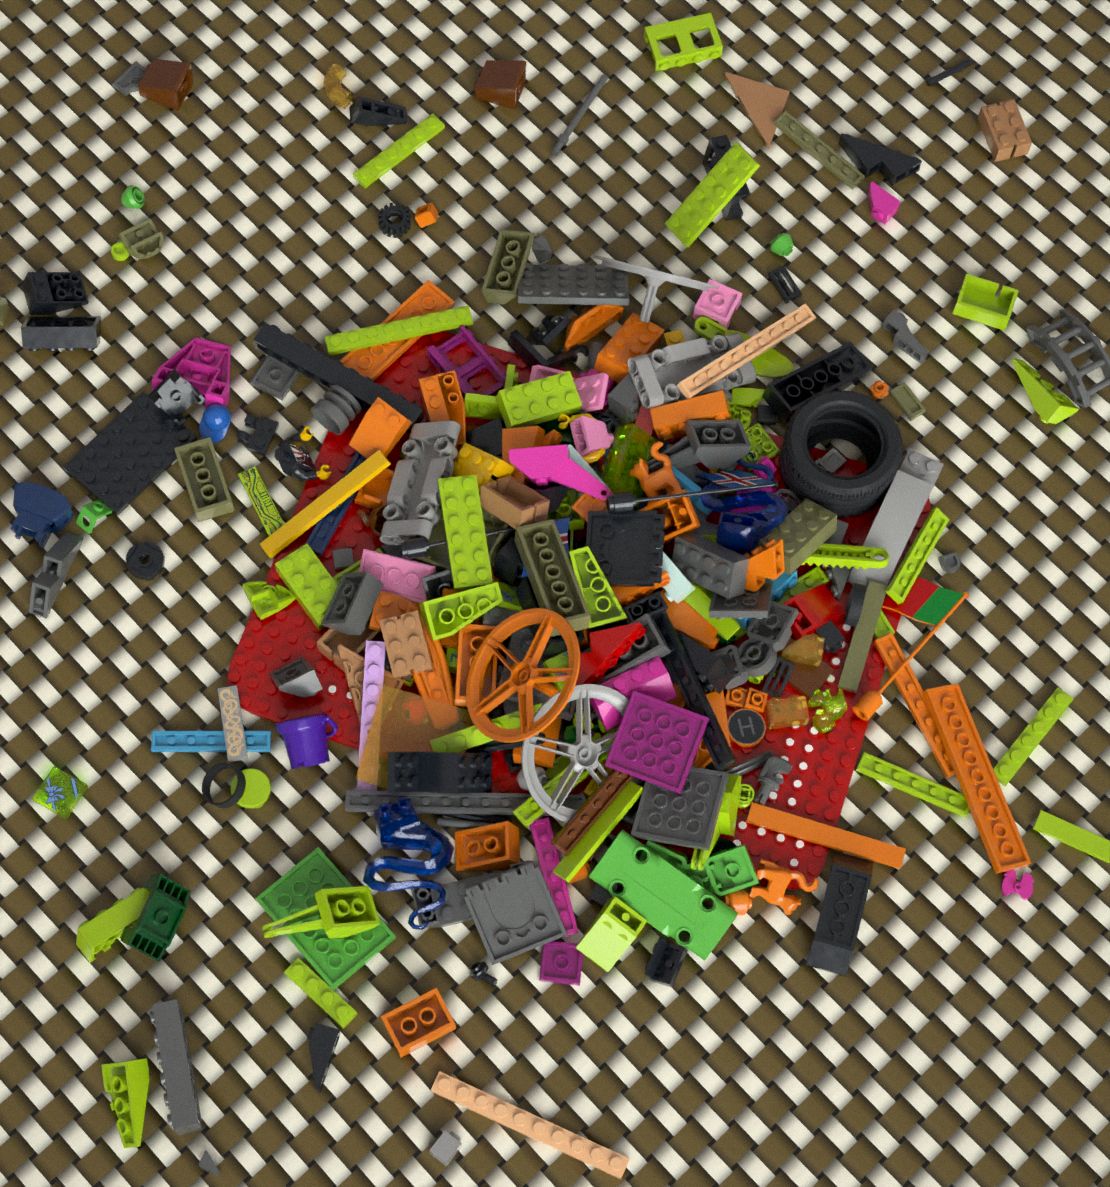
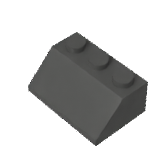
M368 572L344 573L321 624L348 635H361L366 628L369 616L373 612V607L383 587V583Z

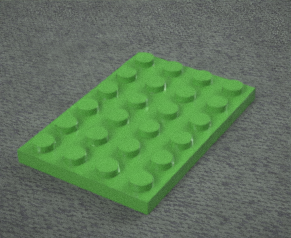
M318 847L255 899L275 922L317 905L315 893L321 889L353 886ZM317 915L287 926L319 920L321 916ZM380 917V924L375 928L344 938L330 939L324 929L285 934L332 990L338 988L396 939V936Z

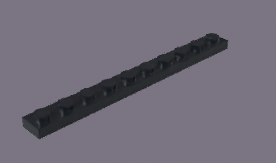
M664 611L654 619L671 650L664 658L689 711L709 718L702 739L717 771H723L734 763L736 758L667 612Z

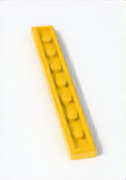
M378 450L260 543L261 547L270 558L274 557L391 464L382 452Z

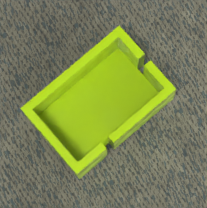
M966 273L953 314L1005 331L1019 290L1003 285L999 297L995 295L999 287L998 283Z

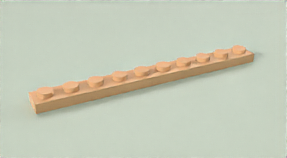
M805 303L682 380L677 387L686 399L693 398L813 322L816 316Z
M440 1071L430 1090L432 1093L619 1179L622 1178L630 1160L619 1153Z

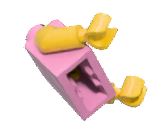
M588 413L572 415V417L562 414L558 418V421H564L559 424L558 427L560 429L567 428L568 423H570L576 450L588 464L599 460L614 441L613 434L607 432L606 424Z

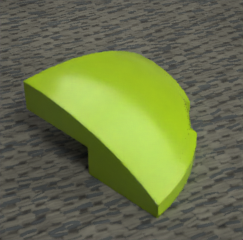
M263 581L249 582L242 585L251 606L261 620L279 612L295 600V596L289 590L278 584L276 588L272 585H267V582Z

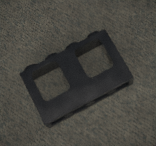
M727 135L710 138L702 162L707 174L731 148ZM747 183L740 188L721 210L725 221L742 218L743 211L739 204V199L750 196L751 193Z

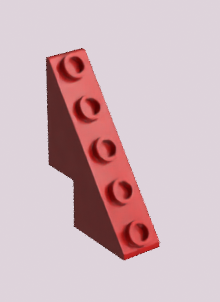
M641 622L590 632L591 652L580 654V668L576 685L594 684L600 681L604 673L617 663L618 658L623 653L628 652L632 644L645 634L646 628Z

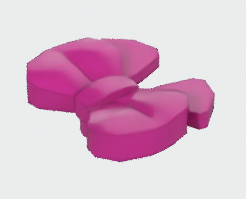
M1009 870L1004 874L1005 878L1001 884V891L1005 896L1016 893L1023 900L1031 897L1034 879L1030 874L1025 873L1021 882L1016 881L1015 870Z

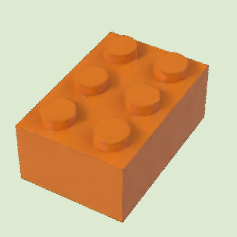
M437 988L381 1016L382 1022L400 1058L456 1029V1024Z

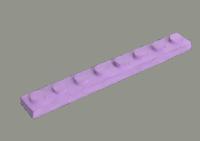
M366 641L357 790L377 791L386 647L385 642Z

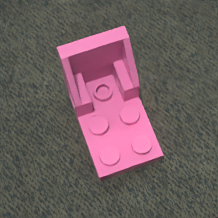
M535 365L532 366L529 382L564 373L565 371ZM605 372L577 379L573 378L582 403L581 410L590 412L603 409L609 378Z

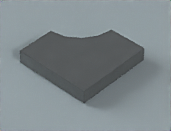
M135 61L112 83V86L125 96L139 91L137 85L140 78L144 77L146 68Z

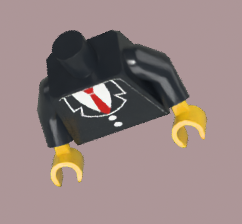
M309 426L305 427L301 434L296 433L285 438L279 444V448L275 450L274 455L275 459L279 461L283 472L300 482L314 480L317 477L326 480L331 472H327L329 469L328 465H323L319 471L316 470L304 442L301 441H309L314 433L311 435L306 433L311 428Z

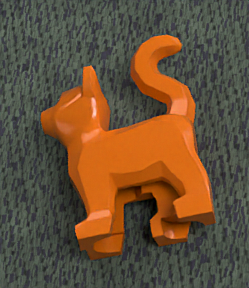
M661 441L655 442L651 446L650 452L655 460L663 462V468L649 474L646 460L639 459V463L635 464L630 470L631 476L639 479L641 488L648 497L659 496L658 490L663 488L667 490V495H672L682 490L673 472L671 460L667 455L658 452V449L663 446ZM660 500L649 501L647 505L649 506Z
M761 858L757 877L759 880L766 878L769 882L767 887L752 885L749 897L761 896L770 904L779 905L786 915H791L797 906L801 905L800 901L802 898L795 895H785L789 882L792 879H796L801 889L805 892H812L818 888L819 880L814 878L811 884H807L802 873L780 867L772 861Z

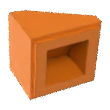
M432 202L416 209L415 220L421 228L437 221L438 211Z

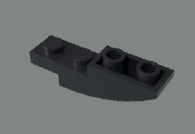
M660 591L625 607L624 612L628 620L591 629L590 632L628 625L646 613L655 619L666 611L668 606Z

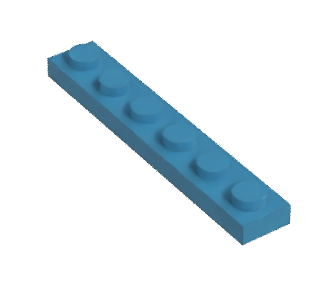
M152 731V752H227L224 731ZM244 731L247 752H271V731Z

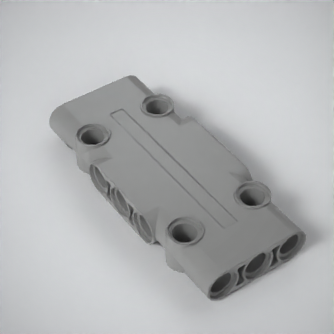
M739 333L726 336L717 335L709 340L700 338L670 345L661 350L656 349L649 354L629 358L627 362L628 370L643 407L648 409L686 400V397L677 387L679 382L742 344L744 341ZM752 362L746 363L694 397L721 390L729 391L733 387L755 382L756 372Z
M438 421L413 425L408 441L402 446V452L406 455L405 459L397 462L387 496L388 506L383 510V516L387 521L384 523L380 535L382 543L400 545L404 540L423 537L424 540L429 542L433 525L440 519V515L437 512L439 505H441L437 481L440 478L452 477L454 469L453 459L458 454L455 446L461 429L459 423L455 421Z

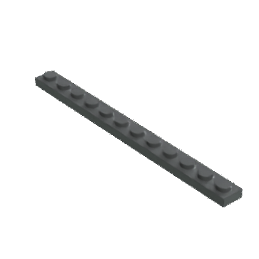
M346 790L345 812L514 815L513 811L530 798L531 794L389 793L387 791ZM568 794L562 806L579 809L586 801V795ZM545 812V813H543L541 816H551V815H549L548 813Z

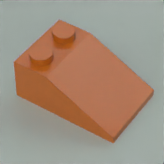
M378 397L366 412L349 445L367 459L378 450L386 458L412 424V421Z
M509 821L455 832L456 871L500 870L510 868L511 864L519 863V828Z

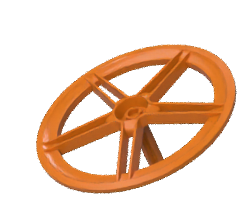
M543 608L520 611L497 625L479 647L467 678L466 702L472 722L485 736L504 743L526 740L549 726L566 706L579 674L580 647L574 629L564 617L554 611ZM541 624L522 662L502 644L506 638L517 630L526 626ZM555 628L566 643L569 666L568 668H537L550 635ZM498 647L515 662L513 666L497 650ZM495 654L511 671V675L508 680L482 700L484 674L491 657ZM567 673V675L542 677V674ZM565 681L563 689L553 706L534 722L533 688L551 697L558 693L559 690L548 682ZM518 691L521 728L505 729L497 726L490 720L487 713Z

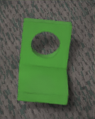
M98 499L83 505L76 524L90 534L97 519L111 514L112 510ZM84 516H87V517L89 518V520H90V525H89V526H86V525L84 524V522H83V517H84Z

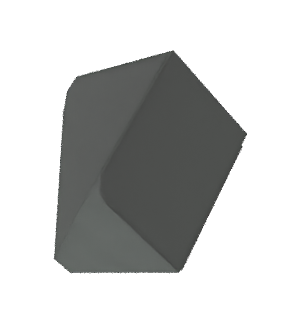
M541 236L534 239L532 251L537 261L542 263L550 260L552 249L546 237Z

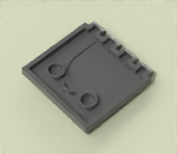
M533 860L519 866L520 874L516 867L500 873L503 880L501 882L499 877L495 875L482 881L484 889H481L479 883L465 888L467 896L464 899L492 965L568 935L540 866L535 867Z

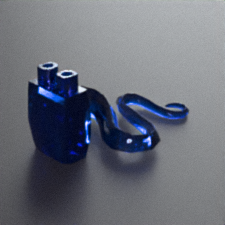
M749 452L747 455H751L754 461V454ZM742 459L737 460V463L743 467L763 471L768 476L766 480L773 482L774 474L768 466L745 462ZM710 484L706 485L701 491L723 488ZM760 490L741 493L726 499H714L710 494L699 495L703 506L715 512L753 506L764 507L762 510L750 512H722L716 531V543L741 555L746 553L751 555V552L758 547L760 539L779 526L789 511L783 499L768 491Z
M402 797L398 799L397 803L391 805L384 803L374 810L378 839L384 850L428 851L431 857L426 860L405 859L394 856L377 857L365 866L363 882L372 890L383 892L413 888L437 889L440 894L439 899L414 910L409 915L408 924L412 929L423 930L429 924L428 916L426 917L427 922L422 926L415 925L414 918L419 914L440 908L445 903L446 890L443 885L426 879L382 882L374 878L375 873L380 869H391L413 875L429 876L436 874L451 861L454 847L447 836L421 821L411 800Z

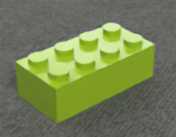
M570 371L499 390L496 396L506 428L529 427L557 419L562 414L571 415L578 413L582 407Z
M305 544L275 563L277 574L320 631L326 627L321 622L338 585L309 545Z

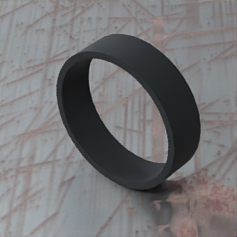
M853 584L846 608L844 624L857 626L865 599V585Z
M219 763L213 766L206 773L202 782V794L205 800L218 808H229L235 805L244 794L246 787L245 776L239 768L229 763ZM233 768L238 779L235 792L226 801L215 803L210 795V787L214 777L224 769Z

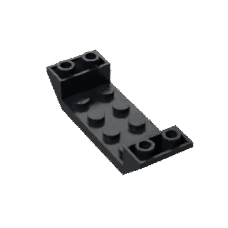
M834 851L814 939L806 962L807 966L846 976L872 878L873 861Z

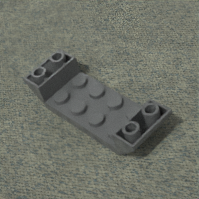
M530 860L511 864L510 869L516 867L518 873L520 874L521 871L519 866L529 862ZM507 870L434 887L431 886V883L411 887L419 926L441 928L473 920L464 899L467 896L465 888L479 883L481 889H484L482 881L495 875L499 877L501 882L503 880L500 873Z

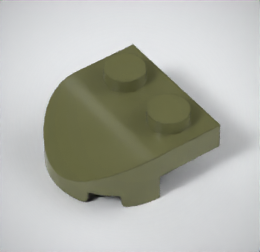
M151 218L118 235L128 253L139 259L157 255L164 241L162 232H158Z

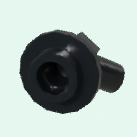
M476 962L470 968V977L475 981L482 979L492 986H495L498 979L486 973L489 969L486 962Z

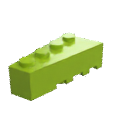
M587 546L569 551L575 576L591 615L589 629L628 620L590 548Z
M144 887L141 889L136 888L130 893L129 897L117 900L110 909L101 910L91 921L86 920L79 925L76 945L89 963L96 959L95 954L101 950L106 952L111 948L115 939H121L125 927L132 928L136 925L150 891L144 889Z

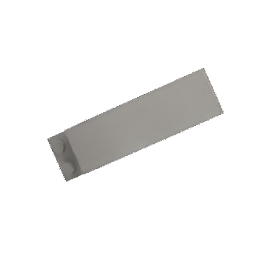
M911 449L908 450L863 544L864 547H877L887 550L889 552V563L884 568H867L866 570H863L862 567L855 569L853 566L847 579L848 583L865 585L866 591L869 581L888 585L940 475L943 463ZM882 556L874 557L876 560L884 559Z

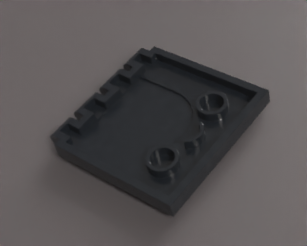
M588 511L586 547L590 548L610 587H654V583H661L662 568L655 566H662L663 549L656 548L664 547V531L660 530L665 529V515L659 514L658 511H628L613 513L612 511Z

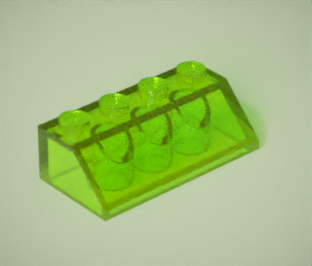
M634 423L617 428L602 481L613 493L631 492L635 499L642 498L644 491L641 488L639 479L631 476L630 470L635 464L639 463V459H645L646 462L653 459L650 449L657 440ZM640 502L636 503L635 508L639 507Z

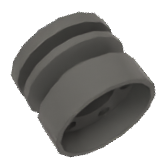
M332 385L323 395L324 399H319L311 408V412L323 427L334 434L340 435L349 426L348 420L353 421L362 410L359 402L348 391L338 385Z

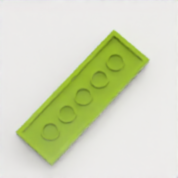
M735 142L665 222L666 226L689 248L760 165L738 142Z
M468 475L438 479L454 591L473 589L493 583L477 476Z

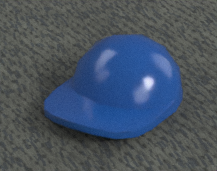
M211 404L203 412L199 426L202 439L211 437L212 443H216L225 437L230 425L231 416L228 409L222 404Z

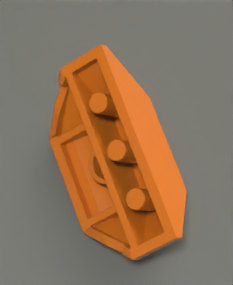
M591 305L585 307L579 315L572 316L570 318L571 323L567 325L564 352L578 345H584L622 318L624 308L621 305Z

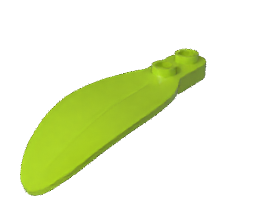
M699 317L694 324L695 333L706 340L712 339L716 335L726 336L734 333H739L744 342L751 338V336L742 332L727 330L708 317ZM773 348L768 349L751 360L756 375L762 377H783L794 369L792 362Z

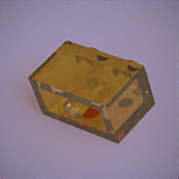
M791 695L786 699L774 697L766 701L765 713L768 729L807 725L809 713L805 696Z

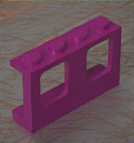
M463 325L460 327L459 334L439 347L435 348L432 345L427 348L429 360L441 374L455 370L464 402L466 393L478 394L467 380L483 369H488L497 379L498 383L480 395L494 396L499 390L505 388L506 372L498 368L495 359L487 355L484 346L481 343H477L473 333L470 330H466ZM461 343H466L476 356L457 368L445 354Z

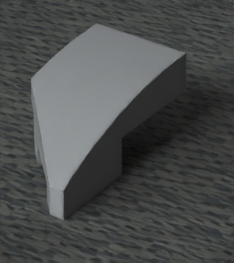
M833 447L815 463L824 471L834 474L847 460Z

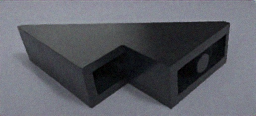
M842 133L840 135V147L865 178L880 170L891 186L920 169L922 161L917 157L902 154L899 151L852 137L849 134Z

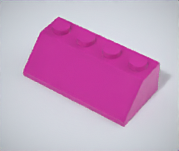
M659 656L599 684L618 691L629 701L633 691L664 702L677 698L669 673ZM589 698L590 704L606 732L620 726L623 717L613 706L602 700Z

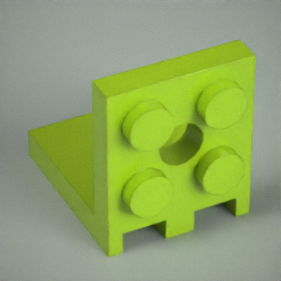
M508 364L504 389L518 385L519 373L515 372V365ZM466 393L465 417L489 420L503 418L496 396Z

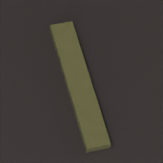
M786 110L774 121L773 124L852 190L864 180L865 176Z
M869 581L861 615L854 630L838 688L857 693L888 585Z

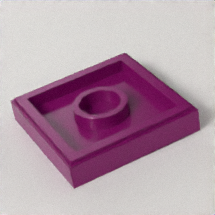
M551 941L544 944L539 981L580 986L583 954L575 948L577 943Z

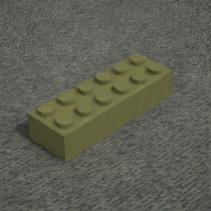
M554 519L516 527L515 543L539 607L554 611L564 617L574 631L589 628L591 615ZM554 628L550 637L561 635Z

